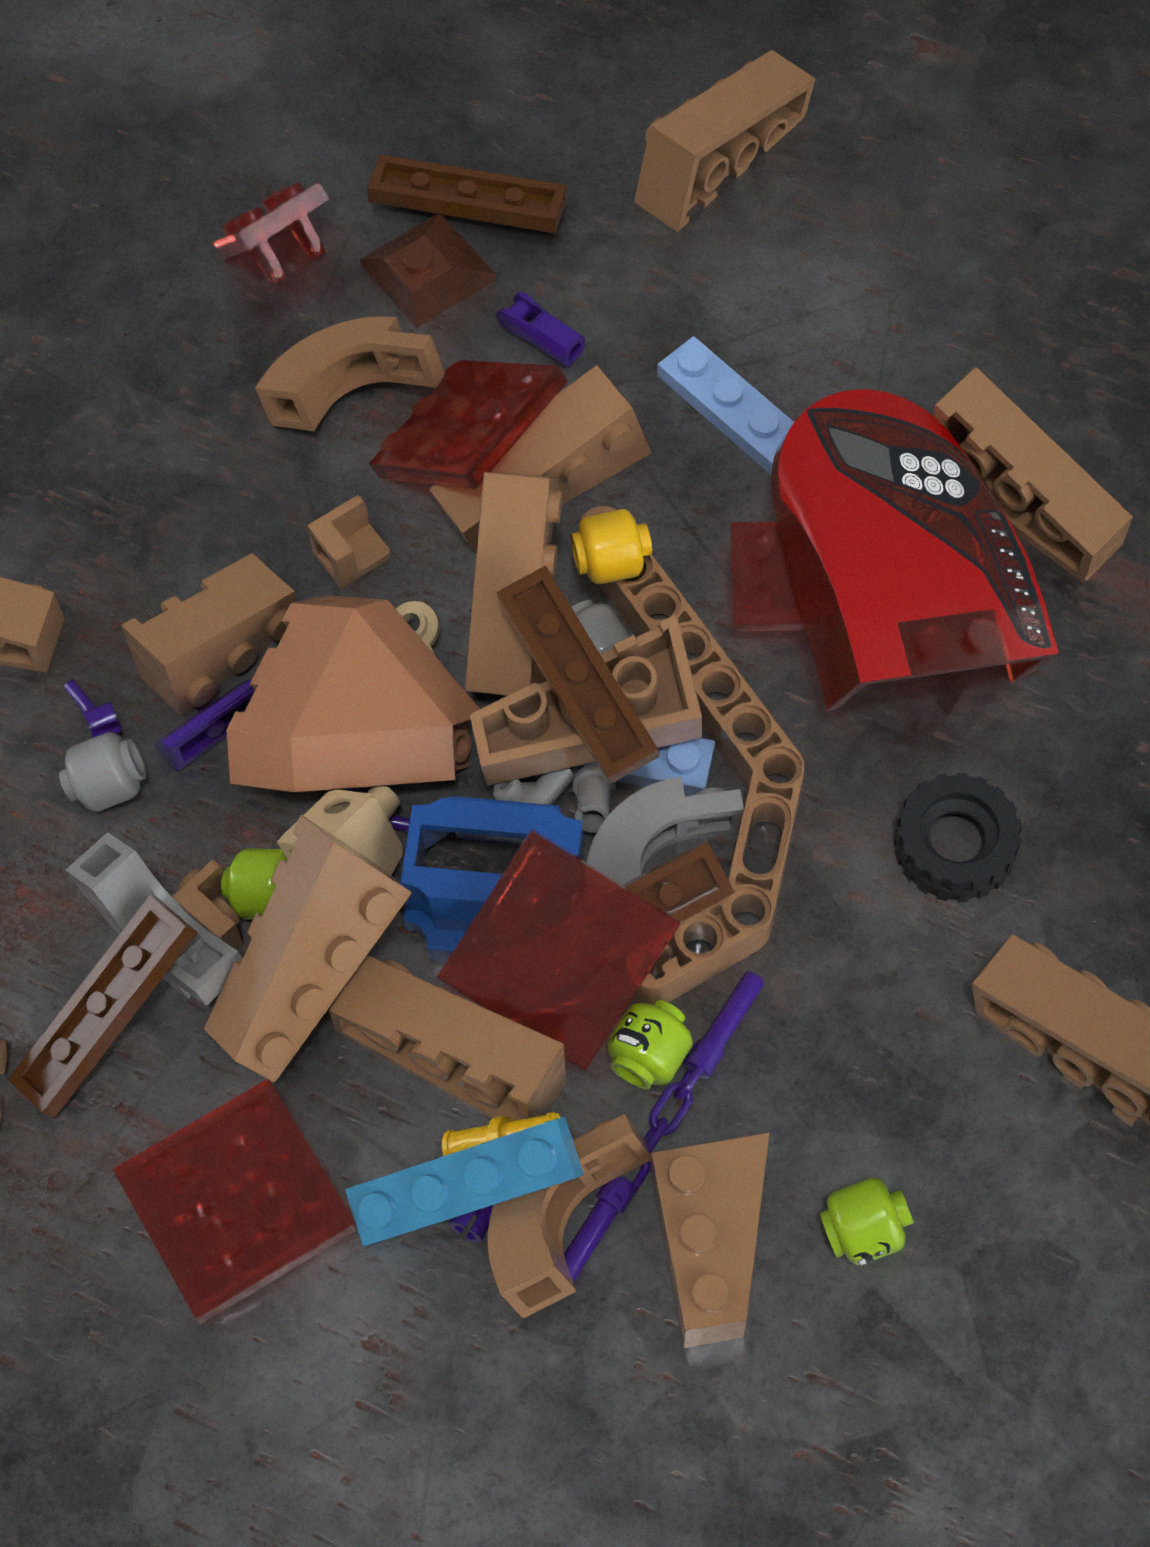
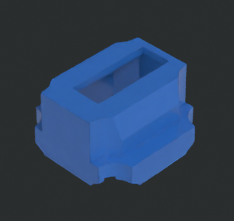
M450 796L449 798H440L431 804L412 805L400 882L412 892L404 903L403 922L405 930L416 931L424 938L429 959L447 965L513 971L503 952L505 947L578 909L585 848V833H583L582 821L565 817L560 812V806ZM451 832L456 833V839L544 847L541 878L425 867L427 848Z

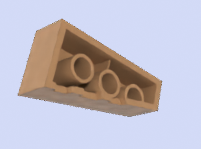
M770 50L758 59L747 62L740 70L729 77L718 80L711 88L695 98L687 99L679 108L671 113L655 119L645 135L646 148L634 203L674 231L679 232L689 222L687 212L698 203L705 208L717 197L718 191L715 188L724 178L730 174L737 179L748 169L758 148L766 153L805 118L816 78L775 51Z
M596 365L429 490L444 513L477 554L484 472H507L560 478L558 490H561L563 493V505L650 455L652 452L633 408Z
M484 472L464 691L510 695L533 683L539 685L545 682L544 675L500 604L497 592L545 565L554 578L557 563V545H552L554 523L560 522L563 498L562 491L558 490L560 479L558 477L507 472Z
M677 614L658 622V627L636 638L632 635L613 644V649L601 654V657L657 748L702 738V715ZM547 681L539 685L533 683L470 714L486 786L595 762Z
M367 955L329 1010L336 1032L490 1119L508 1116L512 1120L546 1115L566 1085L563 1043L461 998L442 987L413 976L404 966L390 959H385L382 962Z

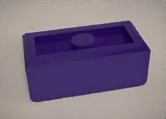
M251 679L234 686L154 743L156 749L175 772L187 766L227 737L226 730L235 712H245L255 692L254 688L250 685Z

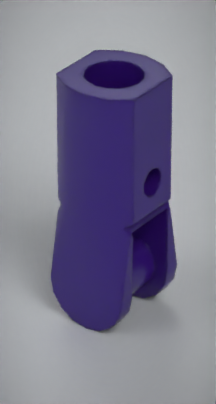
M518 292L513 297L514 304L508 309H500L496 314L499 324L508 333L531 343L567 368L582 355L585 347V337L549 314L524 292ZM528 318V319L531 320L532 322H531V323H528V322L526 321V319Z

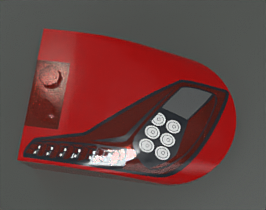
M854 389L841 391L818 400L795 420L778 446L774 456L771 471V493L827 711L838 709L863 687L876 683L1006 664L1010 682H1019L1059 654L1034 570L1015 529L987 483L957 440L937 418L916 403L898 395L879 390Z

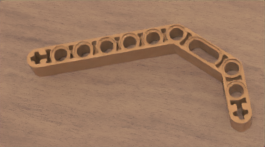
M598 506L588 510L583 514L582 518L615 511L616 509L608 506ZM648 555L643 556V570L640 575L636 576L640 579L634 581L623 579L598 584V586L636 637L658 627V622L663 621L650 617L651 615L664 614L671 617L677 614L686 653H693L698 656V658L692 660L688 659L702 715V729L710 740L716 741V748L748 791L728 879L735 893L633 947L626 958V990L629 998L634 1003L642 1002L653 1005L656 1000L672 1002L758 951L767 943L771 935L801 796L804 761L799 751L654 556ZM713 692H720L727 695L728 698L714 700L707 695ZM752 733L759 739L744 741L739 739L737 735ZM782 774L789 778L790 781L775 783L770 781L767 776ZM760 822L774 823L782 832L776 864L771 871L764 874L750 872L745 867L743 861L751 829ZM741 912H750L760 918L761 921L754 925H743L736 921L734 916ZM693 940H704L709 942L713 949L706 953H695L690 951L685 945ZM643 971H649V974H645L642 976ZM660 973H662V974H661V978H659V979H655V978H654V976L659 975Z

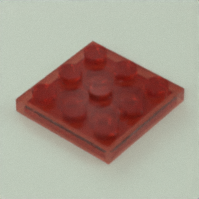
M459 360L445 370L443 380L437 388L415 404L412 409V415L399 430L391 433L384 439L381 444V450L369 462V465L381 479L476 490L483 481L484 472H491L568 381L560 368L555 365Z
M531 828L441 968L437 978L484 1008L563 1043L565 1058L586 1070L678 929L680 922Z
M269 1079L259 1083L112 1169L199 1325L357 1231L355 1222Z

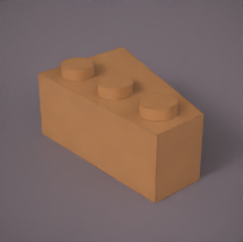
M253 553L202 580L200 587L203 591L183 602L175 595L161 603V609L164 612L141 624L137 619L133 618L121 625L140 678L181 717L194 707H201L210 701L220 685L233 674L242 673L247 670L255 661L257 654L274 640H281L287 629L282 619L290 603L297 602L295 591Z
M770 1133L651 1153L650 1174L683 1348L738 1339L744 1336Z

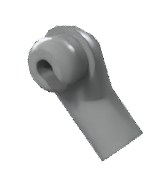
M569 768L543 773L536 782H520L516 779L498 783L493 787V796L496 800L553 805L573 781L575 775Z

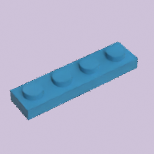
M563 1116L347 1188L345 1191L362 1246L365 1247L584 1175L566 1117Z

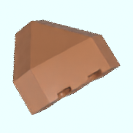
M323 595L290 603L282 619V622L287 627L277 648L267 649L250 682L255 692L245 712L236 711L226 730L230 784L288 792H305L455 780V771L470 766L471 739L468 734V720H471L470 714L480 708L388 600Z

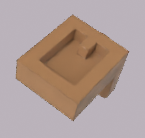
M211 860L202 869L197 868L188 873L182 879L177 892L172 897L201 926L238 951L244 945L237 928L240 918L220 898L222 895L221 879L224 871L215 860Z

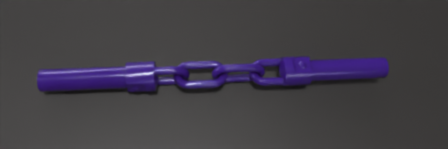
M750 971L744 973L704 1037L694 1043L690 1053L683 1060V1065L688 1070L681 1081L669 1084L652 1108L649 1115L651 1128L644 1137L650 1153L662 1135L672 1134L682 1122L693 1103L691 1090L699 1077L709 1079L716 1065L720 1062L724 1054L723 1048L765 984L763 979L757 974ZM674 1092L675 1099L681 1100L684 1098V1102L668 1125V1120L664 1117L658 1119V1115ZM650 1161L641 1165V1169L633 1182L623 1176L617 1177L602 1185L595 1196L596 1205L564 1253L573 1283L617 1215L622 1216L649 1173Z

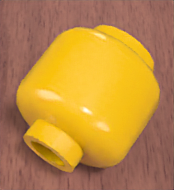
M626 509L584 517L579 522L578 532L570 533L577 572L579 575L587 574L591 582L595 584H604L640 575L644 565L643 556L652 555V542L647 524L637 525L631 512Z

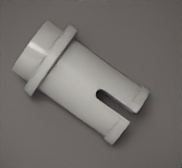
M590 764L583 767L573 779V791L577 796L575 819L582 821L584 831L596 833L610 814V798L616 792V781L609 785L598 765Z

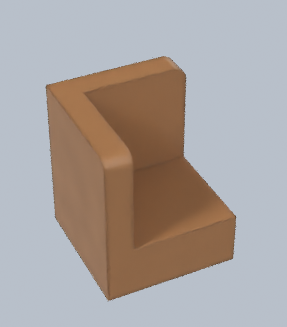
M359 495L307 525L313 554L341 589L391 558L390 548L369 524L366 503Z

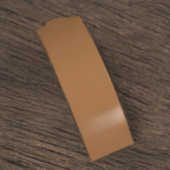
M366 317L332 325L299 341L284 352L269 367L255 389L271 426L314 431L332 404L353 389L377 382H394L437 388L445 373L432 336L401 332L396 317Z
M626 1114L613 1120L600 1122L588 1133L578 1138L570 1130L584 1175L493 1205L488 1227V1254L491 1269L500 1295L523 1319L577 1292L565 1261L563 1236L568 1219L580 1201L598 1187L651 1161V1153L646 1141Z

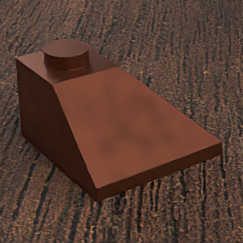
M442 214L434 215L360 259L361 266L416 328L496 281V274Z

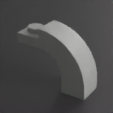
M682 776L653 783L627 797L607 816L591 844L585 873L586 904L643 874L652 857L670 844L689 839L739 833L744 812L741 790L726 791L723 788L711 787L702 789L695 793V795L685 796Z
M107 832L65 870L91 904L118 934L125 928L149 895L164 902L198 932L163 977L186 998L189 999L191 996H194L207 1006L220 994L235 961H242L243 957L236 949L201 926L169 895L134 849Z

